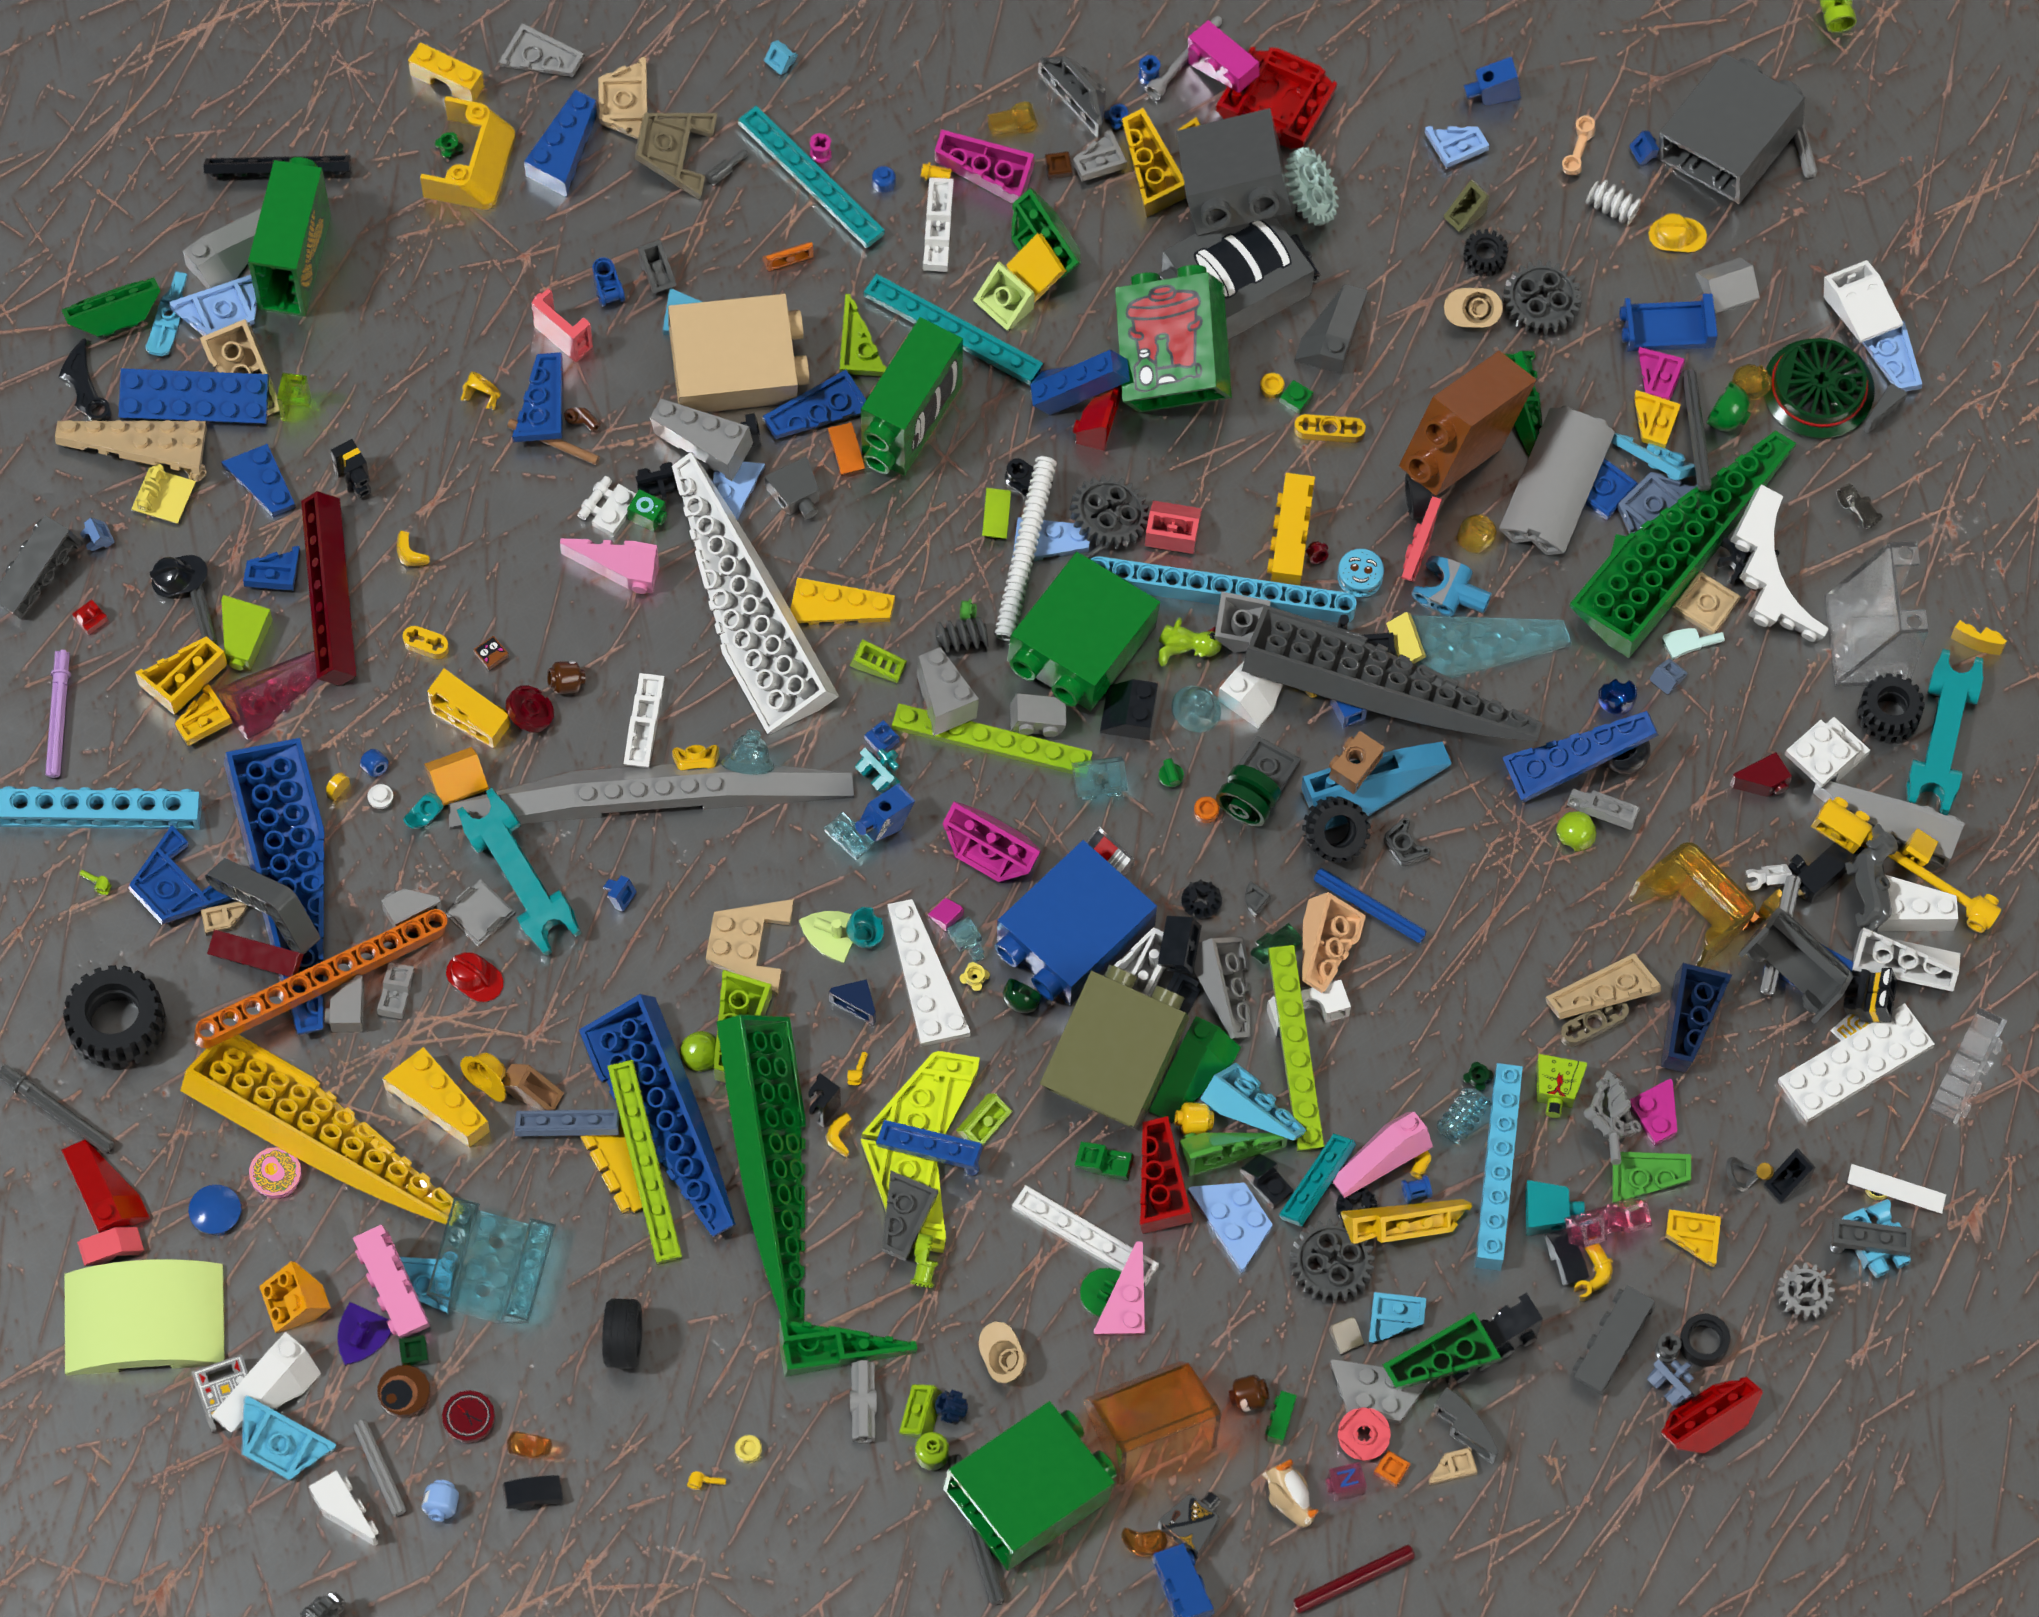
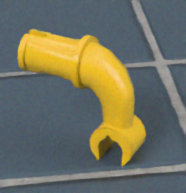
M1594 1240L1585 1246V1250L1595 1266L1594 1271L1596 1275L1589 1282L1581 1280L1576 1283L1574 1292L1579 1289H1587L1585 1294L1579 1296V1301H1588L1592 1293L1606 1286L1612 1276L1613 1260L1611 1258L1608 1259L1598 1240Z

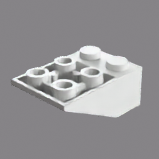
M1867 260L1824 277V299L1860 343L1903 326V322L1880 275Z

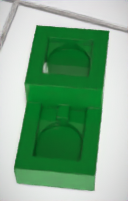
M1081 1142L1075 1167L1098 1175L1128 1181L1134 1156L1128 1152L1108 1150L1106 1145Z

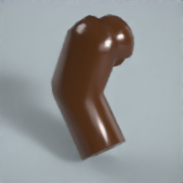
M570 408L564 413V419L571 424H585L591 432L597 431L601 426V423L586 408Z

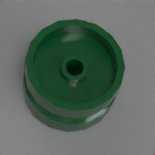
M1236 765L1229 773L1227 783L1223 784L1218 791L1216 801L1234 819L1250 826L1260 827L1264 825L1270 815V809L1275 807L1281 797V790L1263 772L1246 765Z

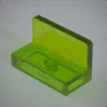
M282 373L277 396L282 421H287L290 405L310 408L311 394L307 376Z

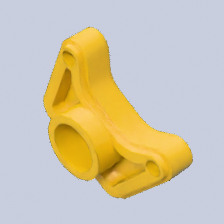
M691 745L685 750L676 747L672 750V757L679 770L714 768L719 758V747L711 745L705 749L702 745Z

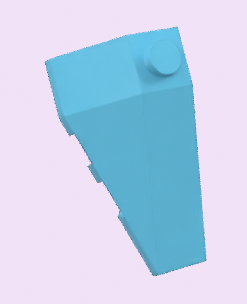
M1237 1063L1215 1074L1200 1098L1213 1112L1293 1141L1306 1132V1129L1288 1110L1276 1106V1098L1272 1094L1266 1095L1259 1088L1262 1083Z

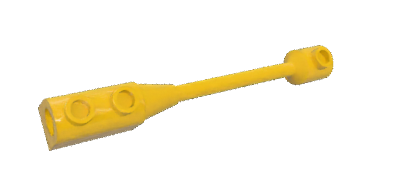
M1835 797L1834 800L1829 798L1816 816L1811 827L1852 854L1860 846L1868 848L1866 843L1873 838V827L1868 823L1870 817L1862 811H1857L1854 814L1847 810L1848 803L1843 798ZM1896 851L1895 854L1887 856L1940 891L1956 895L1957 902L1966 907L1967 925L1976 932L1983 933L1986 929L1989 930L2002 910L1997 906L1999 900L1991 894H1986L1984 897L1979 895L1971 899L1902 853Z

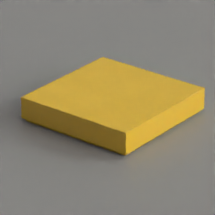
M1038 233L1006 264L1014 275L1034 291V303L1066 272L1043 234Z

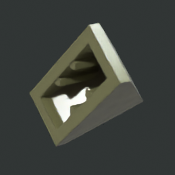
M1470 180L1443 217L1458 232H1462L1487 213L1489 195L1474 180Z

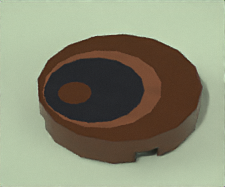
M399 1365L389 1369L381 1377L377 1386L380 1404L386 1412L398 1418L416 1415V1413L427 1406L430 1399V1384L426 1375L418 1368L410 1365Z

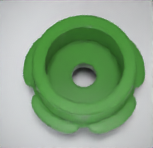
M971 598L968 601L961 600L960 619L966 621L967 618L976 619L977 604H972Z

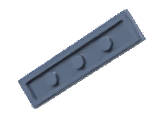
M618 1109L516 1111L514 1132L515 1136L619 1135L620 1115Z

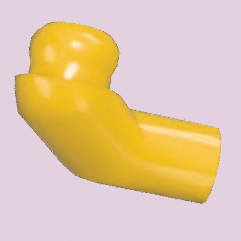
M1428 1150L1413 1158L1415 1164L1410 1174L1417 1179L1422 1178L1431 1162V1155Z

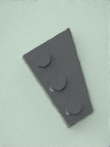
M890 1171L882 1252L907 1261L918 1238V1234L937 1198L938 1190Z

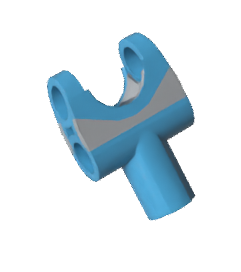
M1430 556L1426 562V567L1434 572V575L1438 576L1442 583L1436 587L1416 586L1413 589L1412 597L1421 605L1445 616H1453L1458 604L1484 614L1492 593L1468 584L1473 571L1468 566L1440 556Z

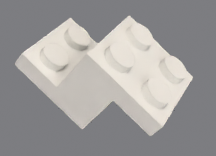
M1833 717L1827 723L1819 720L1786 750L1785 755L1822 788L1830 780L1835 783L1840 781L1869 755L1870 749L1840 721Z

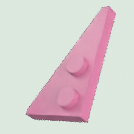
M1143 1242L1135 1243L1094 1329V1335L1145 1334Z

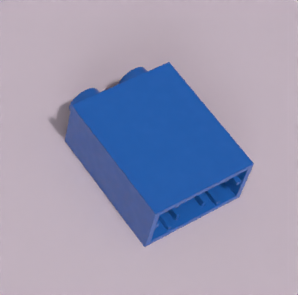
M1082 840L997 920L998 942L995 944V949L999 956L1010 966L1017 967L1022 962L1032 971L1035 976L1032 977L1031 981L1042 996L1050 1001L1059 996L1071 1006L1079 998L1091 971L1103 976L1109 964L1114 965L1155 926L1157 905L1088 843Z

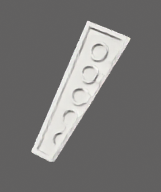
M913 899L887 904L920 1046L923 1047L970 1037V1029Z

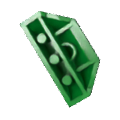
M1032 188L1028 189L1013 202L1012 210L1014 212L1011 239L1020 251L1037 233L1043 234L1066 270L1060 277L1064 278L1081 263L1080 248L1056 211Z
M153 277L146 281L133 282L81 300L70 307L62 309V313L67 324L97 337L101 335L107 336L113 334L118 329L133 327L139 322L144 321L161 291Z

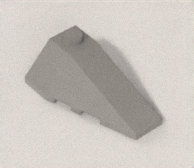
M261 209L201 237L183 250L186 266L207 289L239 279L243 269L249 266L248 259Z
M1243 937L1210 938L1198 944L1194 972L1230 1038L1250 1037V1007L1246 1004V993L1249 992V984L1245 982V971L1249 970V960Z

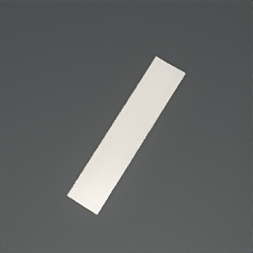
M1851 1164L1848 1184L1942 1214L1946 1194Z

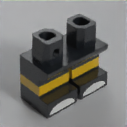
M353 439L331 449L333 469L338 477L345 475L347 492L353 490L358 499L370 494L371 488L368 484L370 479L367 462Z
M1892 967L1882 968L1880 973H1871L1866 969H1862L1860 976H1853L1847 989L1849 994H1857V997L1844 998L1843 1007L1846 1014L1858 1015L1861 1022H1891L1894 1007L1893 1001H1895L1898 983Z

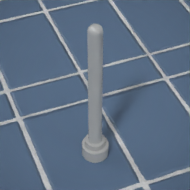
M1216 16L1211 23L1219 27L1223 20L1220 16ZM1188 47L1160 78L1152 79L1145 86V91L1151 98L1159 100L1166 93L1167 83L1188 61Z

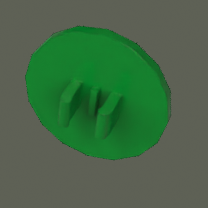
M1099 1268L1090 1272L1084 1278L1080 1288V1299L1085 1309L1092 1315L1101 1316L1121 1275L1120 1271L1111 1268Z

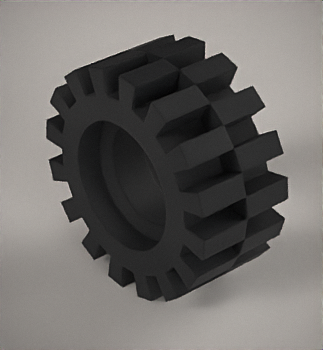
M1480 229L1476 231V235L1472 233L1469 239L1467 238L1463 260L1466 262L1467 268L1472 267V273L1475 274L1476 271H1479V276H1483V272H1486L1487 276H1491L1492 271L1494 274H1497L1499 269L1502 270L1504 268L1508 255L1507 241H1503L1501 234L1497 237V231L1493 230L1492 234H1489V229H1485L1484 233H1481ZM1488 247L1494 250L1495 255L1492 258L1486 259L1478 256L1476 251L1478 248Z

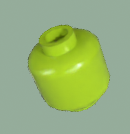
M928 1432L917 1440L915 1444V1458L918 1464L927 1470H937L947 1463L949 1444L942 1434Z

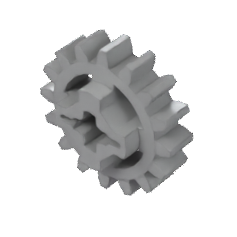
M1804 1263L1802 1269H1799L1795 1264L1792 1267V1272L1786 1269L1783 1274L1784 1278H1780L1778 1285L1781 1287L1777 1289L1776 1294L1782 1296L1779 1300V1305L1786 1304L1785 1312L1794 1311L1795 1319L1799 1314L1803 1315L1805 1321L1808 1320L1810 1314L1817 1319L1819 1311L1825 1314L1828 1310L1827 1305L1831 1306L1833 1298L1830 1296H1833L1835 1289L1829 1288L1833 1280H1825L1826 1271L1818 1273L1817 1265H1814L1812 1269H1808L1807 1263ZM1789 1285L1791 1286L1790 1289L1793 1291L1792 1298L1789 1294ZM1819 1286H1820L1821 1289H1822V1294H1823L1822 1298H1821V1294L1818 1292V1287H1819ZM1811 1288L1810 1293H1809V1292H1806L1805 1294L1803 1293V1294L1800 1296L1801 1290H1802V1291H1806V1290H1809V1289Z

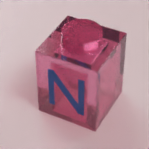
M1360 1462L1331 1468L1328 1471L1327 1478L1324 1479L1326 1491L1328 1494L1333 1495L1334 1502L1365 1495L1367 1485Z

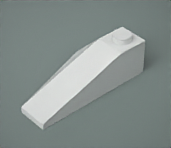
M1242 663L1219 688L1218 701L1259 729L1273 712L1283 684L1243 672Z

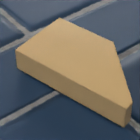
M234 902L201 909L206 936L213 935L214 929L222 932L232 931L249 906L241 902Z
M1471 1448L1445 1453L1429 1479V1486L1477 1475Z

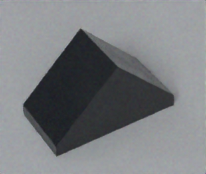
M1796 1149L1764 1185L1782 1203L1811 1180L1816 1167L1799 1149Z

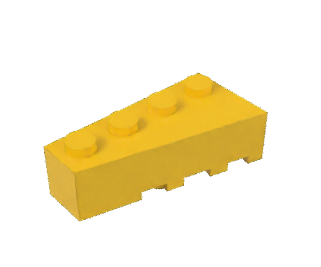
M1293 473L1285 474L1283 493L1278 492L1276 507L1281 508L1280 515L1275 514L1273 529L1278 530L1277 537L1272 536L1270 551L1275 552L1274 559L1269 558L1267 573L1272 574L1271 582L1299 586L1301 584L1315 476Z

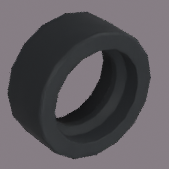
M1407 473L1405 475V495L1409 516L1411 519L1424 518L1432 494L1423 485L1414 481Z
M1707 1313L1697 1314L1689 1318L1681 1330L1679 1337L1681 1341L1680 1351L1685 1359L1694 1365L1702 1367L1713 1366L1720 1362L1728 1351L1731 1340L1729 1329L1725 1322L1715 1315ZM1706 1326L1716 1331L1720 1337L1718 1349L1711 1354L1699 1353L1693 1349L1689 1341L1690 1333L1693 1329Z

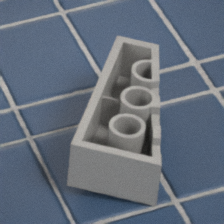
M660 399L650 417L655 435L678 449L682 448L688 453L693 452L697 459L708 464V467L712 470H718L723 473L725 478L733 481L753 444L749 426L668 400Z

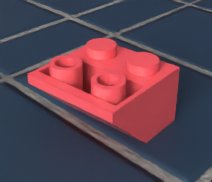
M1153 500L1146 529L1145 546L1194 554L1202 508Z

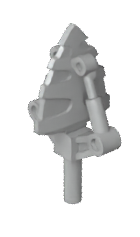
M1607 1070L1604 1078L1596 1083L1598 1091L1594 1094L1590 1107L1584 1110V1116L1587 1120L1594 1123V1129H1600L1603 1137L1609 1139L1611 1163L1618 1165L1621 1163L1619 1139L1634 1136L1641 1131V1125L1638 1121L1633 1120L1629 1110L1631 1103L1626 1094V1087L1622 1086L1621 1079L1616 1078L1614 1073ZM1623 1116L1625 1123L1620 1121V1117Z

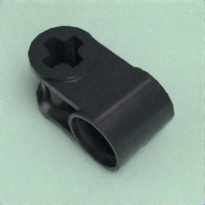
M1020 458L1010 460L1006 467V484L1024 495L1025 498L1030 493L1028 488L1031 486L1030 480L1033 478V466Z

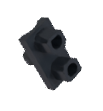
M671 462L663 463L660 466V470L651 472L647 468L638 470L637 476H635L637 490L640 489L652 496L660 494L661 500H667L666 492L678 490L672 469L673 464Z

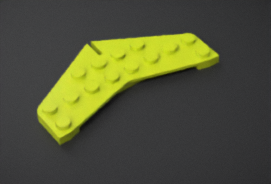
M943 1051L933 1052L862 1132V1138L877 1140L884 1120L946 1134L978 1073L980 1058ZM861 1139V1145L885 1211L887 1209L890 1171L938 1190L937 1198L920 1233L933 1236V1241H930L932 1244H929V1246H932L930 1248L931 1251L944 1253L946 1233L938 1162L880 1148L877 1146L876 1141Z

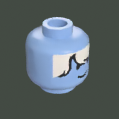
M436 1480L426 1487L422 1501V1510L429 1515V1519L442 1522L444 1519L454 1516L459 1500V1492L454 1484L446 1480Z

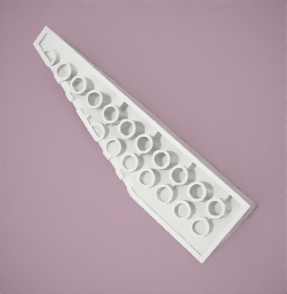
M690 452L672 465L679 495L683 498L685 506L683 510L690 524L691 530L689 532L691 539L695 543V554L703 584L710 598L708 602L710 610L714 613L716 632L721 639V651L766 733L770 735L821 710L839 697L755 548L694 453Z

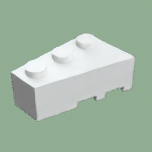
M1885 875L1890 881L1888 893L1892 914L1878 928V931H1954L1958 921L1956 895Z

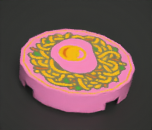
M278 1147L267 1148L258 1153L252 1160L249 1168L250 1181L255 1191L271 1199L284 1198L293 1193L302 1177L301 1165L298 1159Z

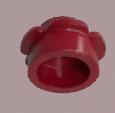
M1318 541L1312 542L1306 549L1305 556H1307L1311 563L1320 564L1329 556L1327 551L1328 545Z

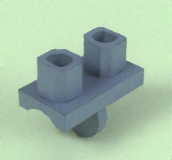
M1659 1359L1653 1364L1655 1368L1647 1377V1380L1656 1389H1659L1668 1380L1674 1387L1664 1397L1674 1407L1685 1399L1690 1400L1695 1396L1680 1380L1682 1377L1688 1383L1694 1380V1377L1689 1373L1693 1366L1690 1362L1682 1366L1677 1360H1674L1671 1366L1676 1370L1675 1374Z

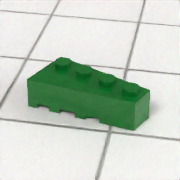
M1473 1312L1384 1363L1383 1367L1395 1388L1400 1390L1502 1361L1477 1315Z

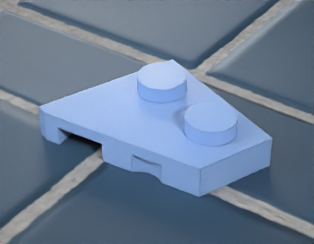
M1428 126L1425 128L1424 133L1446 168L1489 150V144L1479 127L1459 128L1457 126H1448L1447 129H1433V126Z

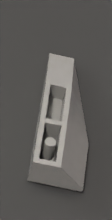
M1831 780L1822 788L1815 784L1813 793L1824 803L1829 798L1834 800L1835 797H1840L1847 801V810L1854 814L1857 811L1866 813L1870 817L1868 823L1872 827L1880 824L1885 832L1895 837L1898 844L1897 850L1899 851L1916 828L1920 829L1938 841L1929 862L1946 869L1965 825L1957 817L1943 815L1929 806H1920L1835 783Z

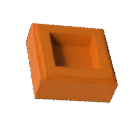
M1387 1450L1374 1470V1474L1397 1487L1411 1463Z

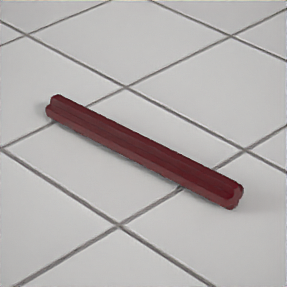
M1405 1545L1295 1598L1293 1605L1298 1613L1309 1610L1413 1560L1415 1556L1414 1551L1410 1545Z

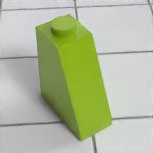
M223 595L221 601L224 651L227 664L236 670L241 671L245 669L251 671L272 623L271 611L268 608Z

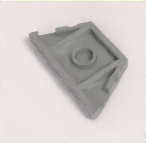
M1331 1359L1330 1367L1334 1372L1337 1387L1343 1398L1347 1413L1357 1408H1372L1383 1414L1388 1422L1400 1424L1409 1409L1416 1403L1425 1387L1431 1382L1428 1381L1397 1390L1384 1367Z

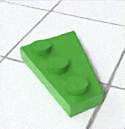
M1621 1152V1163L1618 1165L1612 1164V1204L1690 1182L1691 1154Z

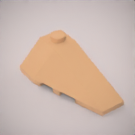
M1329 892L1308 900L1303 919L1302 981L1321 993L1325 992L1338 972L1339 965L1350 954L1348 951L1352 945L1356 944L1360 939L1366 915Z

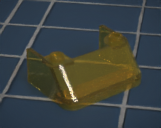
M1691 842L1681 844L1636 879L1628 898L1633 902L1648 889L1662 898L1671 897L1678 891L1712 925L1704 936L1706 946L1696 964L1699 967H1703L1726 949L1752 919L1756 911L1754 901L1699 846Z

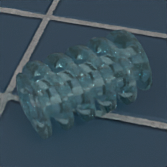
M1463 1088L1460 1095L1455 1098V1103L1449 1106V1111L1443 1114V1119L1437 1122L1440 1133L1456 1144H1461L1459 1136L1464 1139L1468 1137V1133L1464 1129L1470 1131L1474 1129L1470 1121L1475 1123L1480 1121L1476 1113L1480 1115L1486 1113L1482 1105L1485 1107L1492 1105L1485 1095L1473 1088Z

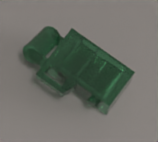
M1288 923L1273 935L1266 933L1255 943L1258 947L1251 950V956L1262 964H1266L1269 961L1268 948L1288 945L1297 947L1301 944L1302 937Z

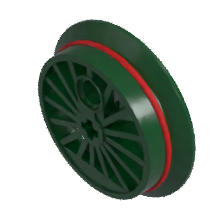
M1825 338L1803 339L1783 347L1769 361L1762 381L1764 400L1774 418L1790 431L1816 439L1842 436L1857 428L1868 416L1875 396L1872 374L1862 358L1844 344ZM1817 349L1826 350L1822 367L1820 365ZM1811 350L1813 363L1804 351ZM1830 352L1838 354L1826 369ZM1796 356L1799 357L1802 363L1796 360ZM1843 359H1846L1849 362L1835 369ZM1853 369H1855V371L1857 372L1854 374H1845ZM1856 382H1860L1861 386H1856ZM1839 388H1845L1848 391H1842ZM1788 389H1796L1793 392L1787 394ZM1806 394L1797 406L1791 402ZM1854 394L1859 395L1857 400L1853 398ZM1813 397L1811 412L1802 410ZM1818 400H1821L1824 415L1815 414ZM1828 402L1832 404L1837 413L1830 414ZM1846 404H1847V405H1849L1850 407L1847 408V409H1845L1842 405H1846Z

